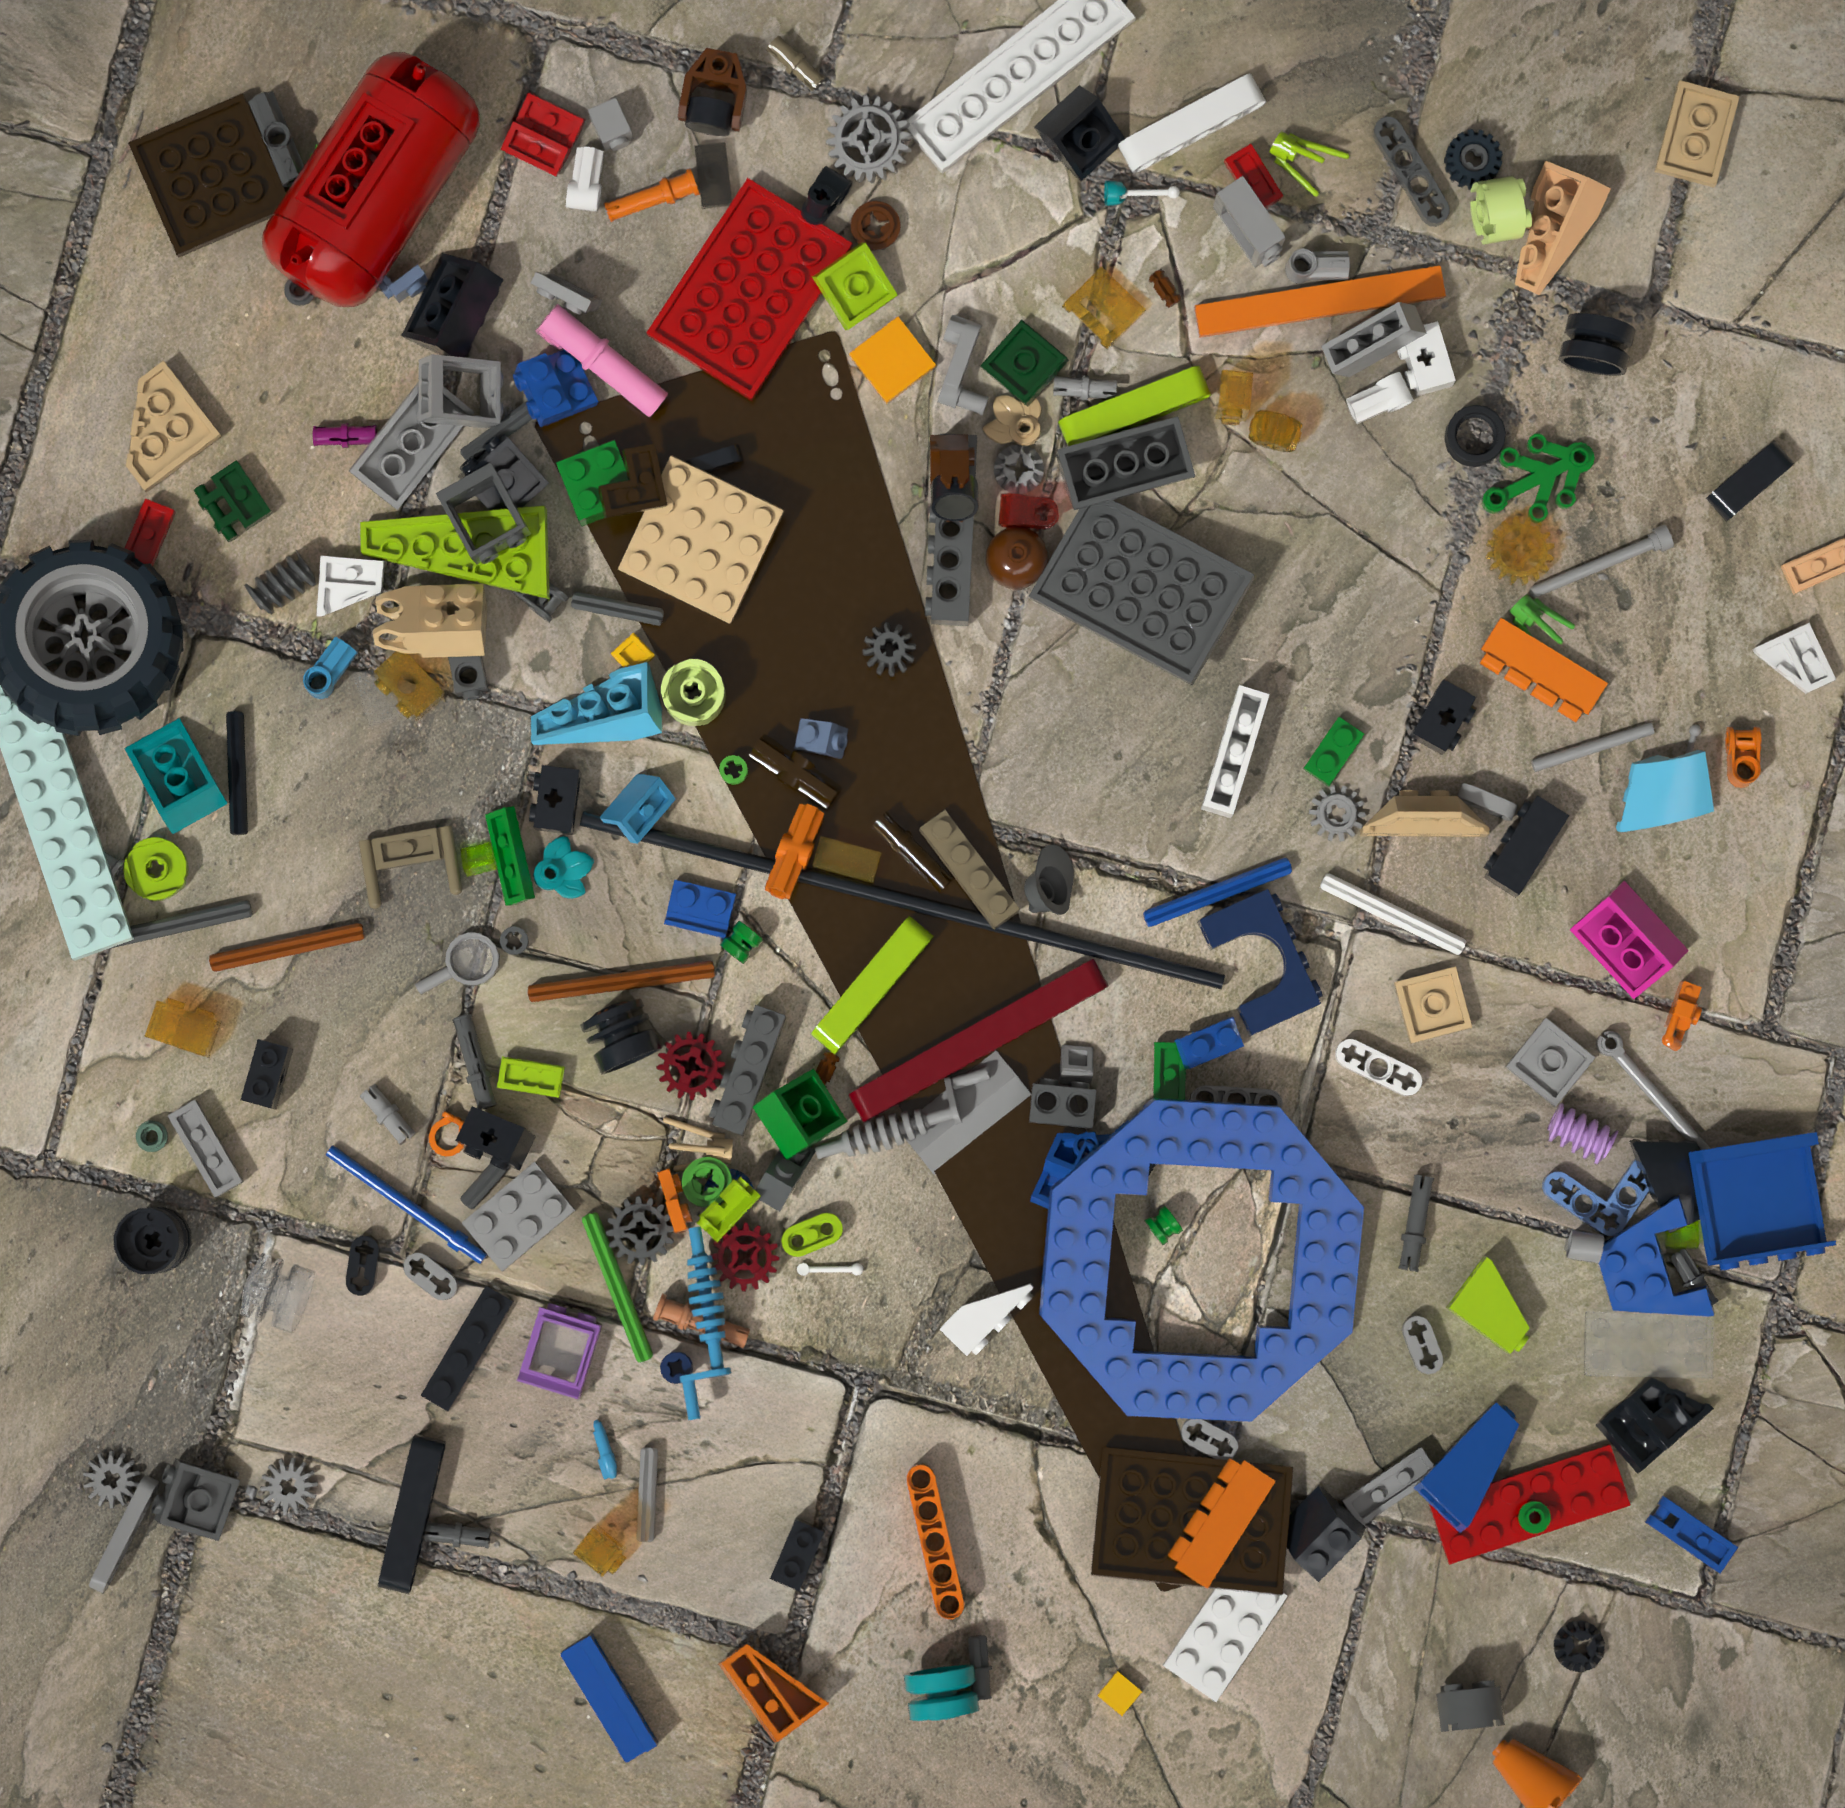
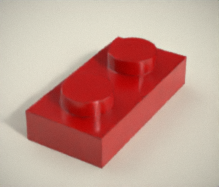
M1252 144L1224 159V163L1234 180L1243 176L1265 208L1283 199L1282 192Z
M145 498L124 548L133 551L136 559L143 564L150 563L154 566L176 511Z

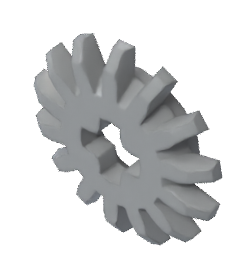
M1335 785L1330 786L1331 794L1326 795L1322 789L1319 793L1323 799L1319 801L1313 798L1311 801L1318 808L1317 810H1309V814L1317 815V819L1310 822L1311 826L1317 824L1322 826L1317 832L1319 836L1325 830L1328 831V841H1332L1334 834H1338L1340 842L1345 841L1344 832L1354 837L1355 833L1351 828L1355 826L1361 829L1363 824L1357 822V817H1365L1366 813L1358 812L1357 808L1363 806L1364 803L1363 801L1354 803L1353 799L1357 795L1355 791L1350 796L1345 795L1347 789L1345 786H1342L1340 793H1336ZM1336 805L1338 809H1345L1346 813L1342 815V822L1338 823L1336 819L1330 820L1328 814L1332 812L1331 806Z
M114 1450L109 1451V1458L106 1460L102 1453L97 1454L100 1463L97 1465L90 1460L88 1464L94 1470L92 1473L84 1471L83 1476L91 1478L90 1483L83 1484L84 1489L90 1487L94 1489L88 1497L93 1499L96 1495H99L98 1505L101 1507L105 1499L109 1500L110 1508H115V1500L117 1499L122 1506L126 1505L124 1496L128 1495L132 1498L134 1493L130 1491L131 1486L138 1487L139 1482L133 1481V1476L140 1475V1471L131 1472L130 1467L136 1462L132 1459L127 1464L124 1463L123 1460L126 1454L123 1452L118 1459H114ZM109 1470L112 1474L118 1473L120 1475V1479L116 1481L117 1487L114 1489L111 1485L105 1486L103 1484V1480L107 1478L106 1472Z
M283 1458L279 1459V1469H276L272 1464L268 1466L273 1473L271 1477L265 1474L262 1475V1479L268 1481L269 1486H261L260 1491H269L270 1493L269 1496L263 1499L264 1502L267 1503L273 1499L275 1503L271 1510L275 1512L279 1505L283 1506V1515H288L289 1507L293 1508L295 1515L299 1514V1504L308 1509L310 1505L305 1499L307 1497L315 1499L317 1495L309 1492L310 1487L318 1486V1482H309V1477L314 1475L315 1472L311 1470L305 1473L303 1470L307 1463L304 1461L299 1468L296 1467V1458H291L289 1466H285ZM291 1478L295 1479L294 1486L297 1488V1492L295 1494L289 1492L287 1495H284L282 1493L284 1487L280 1484L281 1481H289Z

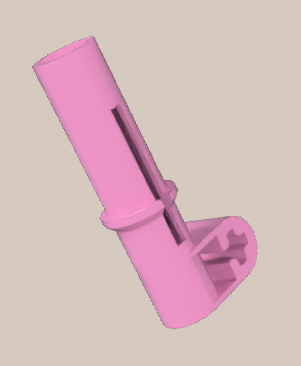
M559 304L552 308L535 330L538 335L556 349L561 350L563 348L582 363V368L585 371L589 368L648 417L657 410L668 395V392L610 347L607 338L600 339Z

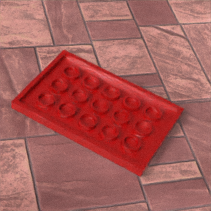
M747 178L646 334L750 401H753L822 294L812 277L849 252L853 247V243L823 224L812 225L806 222L801 216L799 209Z

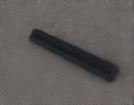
M230 711L226 714L230 833L239 836L248 833L244 714L241 711Z

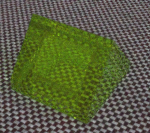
M491 842L460 849L462 867L467 877L497 870Z

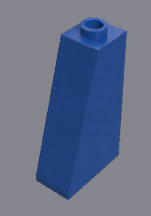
M1497 1402L1485 1411L1413 1487L1459 1533L1472 1523L1520 1425L1514 1420L1516 1418L1514 1413L1505 1405L1500 1406Z

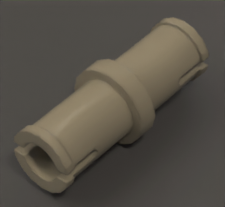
M780 35L766 49L768 53H771L786 67L785 71L789 75L794 74L811 92L815 91L824 81L825 76L820 74L805 60L806 56L802 52L798 54Z

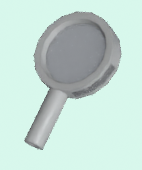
M468 932L459 935L450 943L446 951V967L415 984L417 990L422 995L452 977L456 981L468 986H478L487 983L494 977L499 968L500 956L497 946L490 938L480 933Z

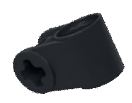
M824 166L815 182L809 188L808 198L801 208L803 219L812 225L825 223L835 208L843 202L853 181L828 166Z

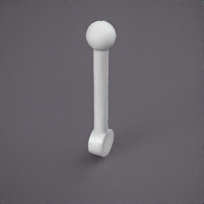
M801 1263L797 1267V1272L802 1276L818 1272H852L854 1275H860L863 1272V1266L860 1263H855L852 1266H809L806 1263Z

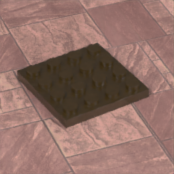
M243 93L128 142L178 258L270 219L286 195L285 188L282 185Z

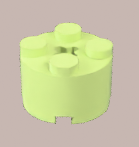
M1508 176L1473 183L1471 193L1476 192V201H1470V209L1477 236H1484L1481 243L1490 244L1522 238L1525 229L1532 226L1531 212L1529 209H1525L1523 198L1526 195L1524 180Z
M688 659L674 665L666 672L661 684V695L666 710L676 721L684 725L701 726L709 724L723 709L726 698L723 680L718 671L711 664L703 660ZM694 686H698L699 693H701L700 697L695 696L693 700L689 699L686 690H692Z

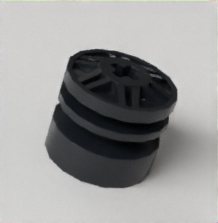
M641 999L621 1001L596 1012L589 1020L580 1025L584 1033L595 1029L598 1030V1033L586 1039L588 1044L603 1042L605 1046L593 1055L601 1075L626 1067L662 1049L655 1029L639 1031L638 1026L649 1018L648 1013L635 1017L632 1015V1013L644 1007Z
M167 1207L138 1208L124 1216L118 1223L114 1233V1250L119 1261L128 1270L138 1274L163 1273L179 1267L187 1258L192 1245L191 1230L187 1221L177 1211ZM160 1234L158 1239L162 1242L161 1245L153 1246L155 1241L151 1236Z

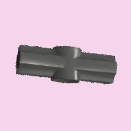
M263 92L255 95L248 102L283 187H291L303 169L304 164L274 92ZM276 135H286L283 143L279 145L271 144L272 139Z

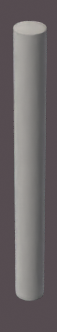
M1649 722L1533 759L1531 764L1534 772L1653 735L1654 728L1652 723Z

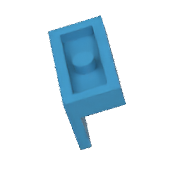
M637 774L603 812L600 819L604 823L617 825L630 843L638 844L676 798L660 777Z

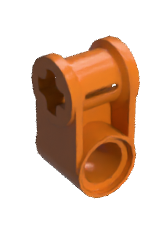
M1733 727L1726 728L1727 777L1729 782L1735 787H1748L1760 775L1762 739L1760 727H1754L1753 730H1734ZM1738 765H1745L1750 769L1751 776L1749 779H1743L1738 775Z

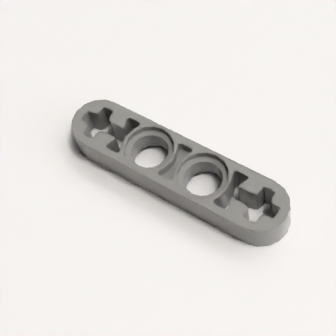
M144 1475L90 1580V1588L102 1594L108 1589L159 1488L160 1481L148 1475Z

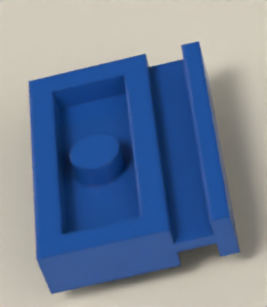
M674 880L664 925L724 939L727 936L736 894Z

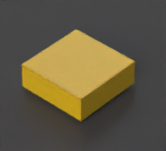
M634 632L611 653L623 668L644 662L649 663L655 657V654Z
M1117 1670L1097 1696L1123 1716L1142 1693V1690Z

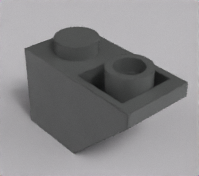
M808 1147L786 1160L779 1149L756 1188V1191L761 1195L758 1200L780 1212L815 1154V1149Z

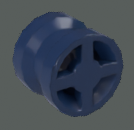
M672 1352L662 1360L660 1371L666 1381L679 1384V1376L692 1374L693 1363L685 1353Z

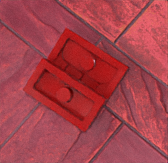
M528 92L516 121L512 122L500 150L557 177L586 119Z

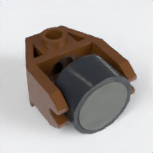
M706 48L685 74L677 116L678 121L685 122V127L698 133L712 136H729L731 128L732 131H740L747 98V88L736 53ZM718 67H722V68H723V69H721V70H715V69L718 68ZM697 87L733 93L736 101L735 106L728 102L715 98L691 96Z
M968 434L930 435L931 508L938 518L946 520V522H963L975 515L979 508L978 483L969 474V466H975V449L968 445Z

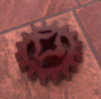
M687 1032L685 1040H682L677 1034L675 1035L676 1044L672 1045L668 1042L664 1044L668 1049L667 1054H658L664 1060V1064L657 1065L656 1069L665 1073L659 1080L661 1083L669 1081L670 1084L667 1087V1091L670 1093L677 1089V1098L682 1099L685 1093H689L690 1100L694 1101L698 1092L706 1098V1089L710 1087L716 1091L717 1086L714 1080H722L723 1075L718 1073V1068H723L726 1065L725 1062L717 1060L723 1052L722 1050H712L715 1045L713 1039L707 1044L704 1043V1034L700 1033L697 1039H693L692 1033ZM692 1045L688 1053L682 1056L674 1054L681 1047ZM703 1049L710 1055L712 1067L704 1064L701 1058ZM691 1058H696L695 1063L701 1069H704L705 1072L700 1070L692 1071L688 1075L686 1074L687 1069L682 1064L677 1063V1061L690 1062ZM670 1065L678 1068L681 1075L679 1083L673 1079ZM701 1076L708 1078L703 1084L697 1087H690L693 1080Z
M744 1223L743 1230L739 1231L738 1227L734 1224L732 1226V1234L726 1233L723 1236L724 1241L722 1243L715 1241L713 1243L719 1249V1252L711 1255L713 1259H718L719 1264L712 1268L723 1272L719 1278L720 1282L727 1278L731 1280L729 1284L730 1289H733L738 1283L741 1284L742 1292H746L748 1284H752L753 1288L757 1290L759 1289V1280L765 1283L770 1282L766 1275L768 1271L772 1273L777 1272V1269L771 1266L772 1261L780 1260L779 1256L772 1255V1250H775L778 1245H769L768 1240L771 1234L760 1235L761 1226L757 1225L754 1231H750L749 1223ZM739 1236H752L756 1240L751 1244H741L736 1238ZM755 1246L757 1247L750 1257L753 1261L751 1265L743 1263L734 1268L740 1258L739 1250L742 1249L746 1252L749 1249L752 1250ZM726 1247L732 1251V1262L727 1267L724 1262ZM763 1248H765L767 1255L764 1268L758 1263L759 1252ZM740 1270H749L755 1277L741 1279L734 1275Z

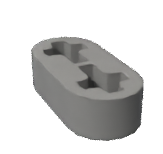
M1462 783L1457 795L1465 804L1507 821H1512L1518 807L1511 801Z
M413 1253L406 1258L403 1266L405 1275L432 1297L438 1300H448L456 1295L458 1291L457 1279L431 1257L424 1253ZM424 1259L423 1267L430 1272V1275L426 1277L420 1272L414 1275L412 1273L414 1267L410 1264L411 1261ZM434 1276L442 1281L448 1278L450 1280L448 1286L451 1288V1291L438 1294L436 1292L438 1285L431 1279Z
M1421 1316L1409 1317L1402 1325V1335L1413 1364L1421 1373L1434 1374L1442 1367L1443 1356L1431 1324ZM1414 1321L1418 1325L1425 1326V1330L1421 1332L1424 1341L1419 1344L1415 1335H1409L1408 1330L1412 1329V1322ZM1426 1346L1429 1355H1436L1437 1360L1432 1362L1433 1368L1429 1369L1427 1365L1420 1364V1360L1424 1358L1421 1347Z
M1188 1419L1181 1427V1437L1183 1440L1199 1451L1215 1459L1222 1460L1233 1459L1238 1451L1236 1439L1216 1426L1202 1419ZM1197 1423L1201 1424L1200 1430L1209 1435L1206 1441L1199 1437L1191 1441L1189 1439L1190 1433L1187 1432L1188 1426L1195 1427ZM1212 1438L1220 1442L1228 1438L1230 1440L1228 1445L1232 1448L1230 1454L1224 1452L1222 1456L1218 1455L1219 1449L1210 1444Z

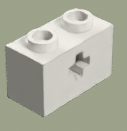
M1438 321L1424 325L1427 334L1397 350L1400 360L1405 359L1408 367V371H1405L1406 382L1410 390L1414 389L1416 397L1452 387L1456 381ZM1422 353L1425 358L1431 359L1427 366H1425L1423 361H1417Z

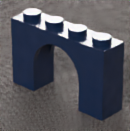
M1269 889L1206 916L1197 922L1210 951L1240 937L1256 935L1271 941L1281 953L1284 965L1283 975L1276 988L1237 1007L1249 1036H1253L1321 1004L1319 998L1323 997L1315 979L1310 981L1306 969L1310 968L1305 954L1303 951L1297 952L1293 944V940L1297 938L1289 922L1284 924L1279 913L1283 911L1282 904L1277 894L1271 895Z

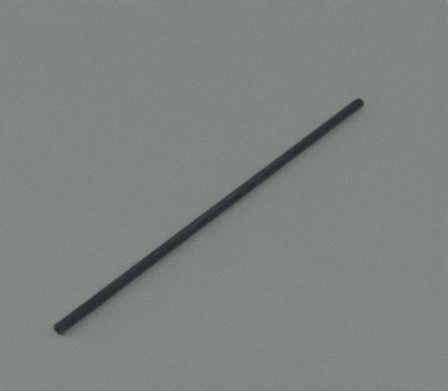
M583 811L580 826L627 838L617 825L604 823L600 819L601 815ZM653 828L641 840V842L770 874L776 861L775 859ZM810 868L802 870L797 881L1220 990L1225 978V974L1010 919L994 930L981 912Z

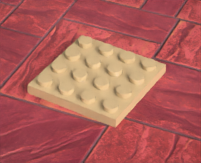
M671 455L661 475L668 505L663 508L644 511L618 570L731 624L785 510Z

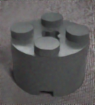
M1495 1680L1472 1683L1473 1689L1463 1690V1684L1440 1686L1441 1692L1436 1693L1441 1732L1449 1731V1725L1452 1726V1731L1494 1726L1493 1720H1496V1726L1505 1725L1500 1686L1495 1687Z

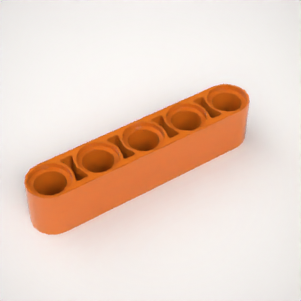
M916 1464L907 1473V1485L935 1608L942 1618L955 1619L962 1613L964 1601L935 1474L928 1465ZM925 1470L929 1473L930 1482L927 1486L919 1488L913 1484L911 1477L915 1471ZM931 1501L937 1506V1513L933 1518L926 1519L920 1515L919 1506L923 1502ZM934 1532L940 1533L945 1541L944 1545L938 1550H932L926 1544L927 1536ZM939 1564H946L951 1568V1577L946 1581H939L933 1575L934 1568ZM947 1595L956 1597L959 1602L958 1608L951 1613L945 1612L940 1606L941 1600Z

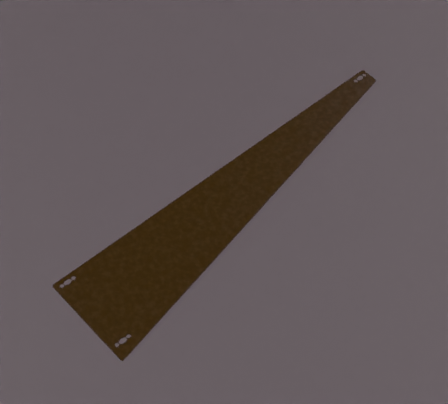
M834 330L790 343L753 401H750L701 370L657 383L668 392V395L650 417L645 415L625 397L617 395L599 401L597 406L543 427L537 424L556 462L587 451L586 438L588 435L594 434L599 438L602 445L615 440L623 463L622 451L624 449L655 444L661 475L671 455L687 461L728 446L739 444L744 460L708 473L785 510L731 624L618 570L644 511L603 518L590 523L630 601L664 610L661 625L643 623L667 670L684 660L699 659L711 664L720 674L726 691L723 709L709 724L698 726L719 767L724 758L732 755L741 757L747 764L748 774L746 779L740 784H729L767 857L775 859L782 836L788 832L799 804H810L823 812L824 818L813 842L814 849L806 868L980 912L919 831L921 826L946 810L1017 904L929 616H925L923 596L841 333ZM829 349L833 352V358L830 361H824L821 358L823 350ZM829 362L836 364L840 370L841 381L837 386H832L825 377V366ZM840 387L844 389L845 396L842 399H835L833 397V390ZM585 421H591L594 424V430L591 433H586L582 430V424ZM884 623L890 624V632H894L898 624L902 625V632L899 636L901 637L905 633L910 632L912 638L905 644H916L915 651L906 652L914 657V662L908 663L903 660L902 662L905 664L907 671L903 673L898 666H895L894 677L889 676V667H885L884 672L878 675L877 668L879 663L873 667H868L867 662L873 656L863 655V649L872 647L865 643V637L877 639L872 629L877 627L883 634L885 633ZM886 643V647L881 650V653L886 652L887 657H892L893 652L898 650V647L895 646L893 648V643ZM694 686L692 690H686L691 700L695 696L700 697L701 695L698 686ZM801 718L832 722L847 728V746L844 749L842 759L794 749ZM763 734L770 736L789 751L799 753L816 766L815 769L842 786L838 796L828 809L821 807L802 792L792 790L779 781L773 772L749 757L753 747ZM734 762L727 764L729 769L725 768V774H731L733 779L740 776L739 771H743L742 766H736ZM885 812H888L905 831L909 830L913 834L911 837L953 877L950 883L940 892L898 851L895 852L887 839L872 826ZM801 882L796 883L790 898L841 996L909 916L934 936L859 1026L883 1074L1042 987L1028 940ZM1020 912L1010 918V920L1023 923ZM1053 1019L994 1050L1000 1054L1030 1093L1032 1092V1084H1039L1040 1078L1058 1080V1086L1071 1087L1070 1084H1061L1059 1082L1061 1045ZM993 1052L947 1077L952 1078L968 1073ZM944 1079L899 1103L903 1112L908 1111L912 1118L914 1110H922L946 1090ZM1042 1093L1038 1097V1105L1043 1110H1052L1056 1105V1099L1051 1093ZM1030 1095L936 1169L935 1172L1000 1293L1030 1283L1034 1286L1030 1291L1034 1297L1021 1310L1015 1306L1010 1312L1099 1479L1103 1447L1187 1456L1176 1418L1127 1416L1039 1315L1048 1209L1030 1202L1031 1196L1043 1172L1045 1159L1057 1133L1080 1135L1087 1132V1129L1029 1123ZM1074 1096L1071 1098L1069 1106L1074 1113L1080 1114L1077 1097ZM1113 1217L1105 1318L1135 1320L1133 1351L1155 1352ZM1156 1583L1159 1590L1164 1592L1182 1587V1585Z

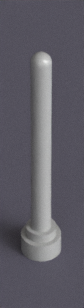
M1663 524L1652 529V533L1648 534V538L1531 586L1529 593L1532 597H1539L1652 549L1664 552L1674 547L1673 539L1667 526Z

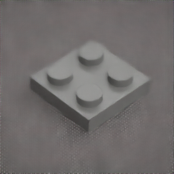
M549 271L536 272L531 281V284L538 287L536 291L538 294L550 300L554 298L566 301L565 308L580 315L581 313L587 314V312L598 311L603 299Z
M1544 1018L1505 1067L1552 1106L1556 1107L1595 1057L1548 1018Z

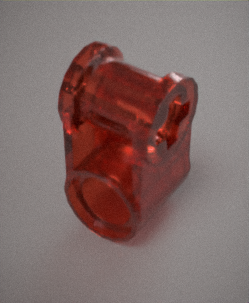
M1013 493L1001 494L998 526L1009 528L1015 526L1050 529L1058 522V506L1050 498ZM1044 506L1048 507L1050 513H1053V515H1048L1045 521L1041 520L1039 514H1036V512H1041Z

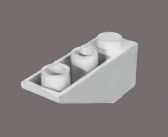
M1030 1283L964 1304L940 1327V1330L966 1356L971 1351L977 1355L989 1343L985 1337L993 1329L999 1332L1011 1320L1007 1314L1015 1306L1021 1310L1034 1297L1030 1293L1034 1286Z

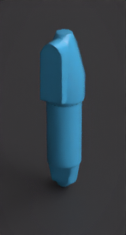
M594 1420L595 1432L593 1434L600 1454L598 1463L603 1478H616L617 1464L606 1430L601 1421Z

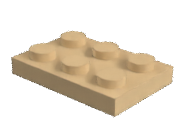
M1679 80L1654 172L1715 188L1740 96Z

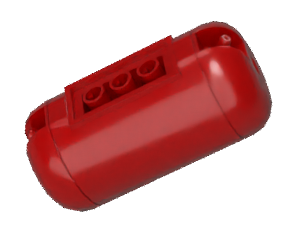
M391 52L378 57L369 66L278 205L273 216L267 222L262 234V247L269 262L299 287L336 307H356L365 303L375 293L475 139L480 127V112L474 98L450 76L441 70L433 68L412 54Z

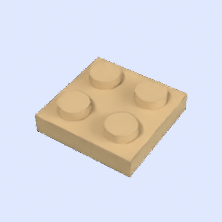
M1456 966L1394 982L1410 1044L1472 1028Z

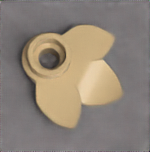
M1001 395L994 398L993 410L997 419L983 427L985 435L999 444L1013 441L1022 446L1034 444L1041 434L1038 420L1042 411L1039 401L1035 398L1027 407L1021 401L1019 402L1009 395ZM1024 426L1030 427L1028 432L1023 433L1019 431Z

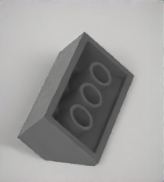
M1178 416L1057 449L1056 453L1063 483L1074 511L1195 477Z

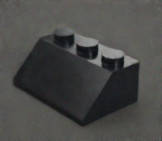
M442 253L401 336L438 355L465 358L471 350L472 342L479 328L485 322V316L493 300L499 294V288L504 279L478 262Z

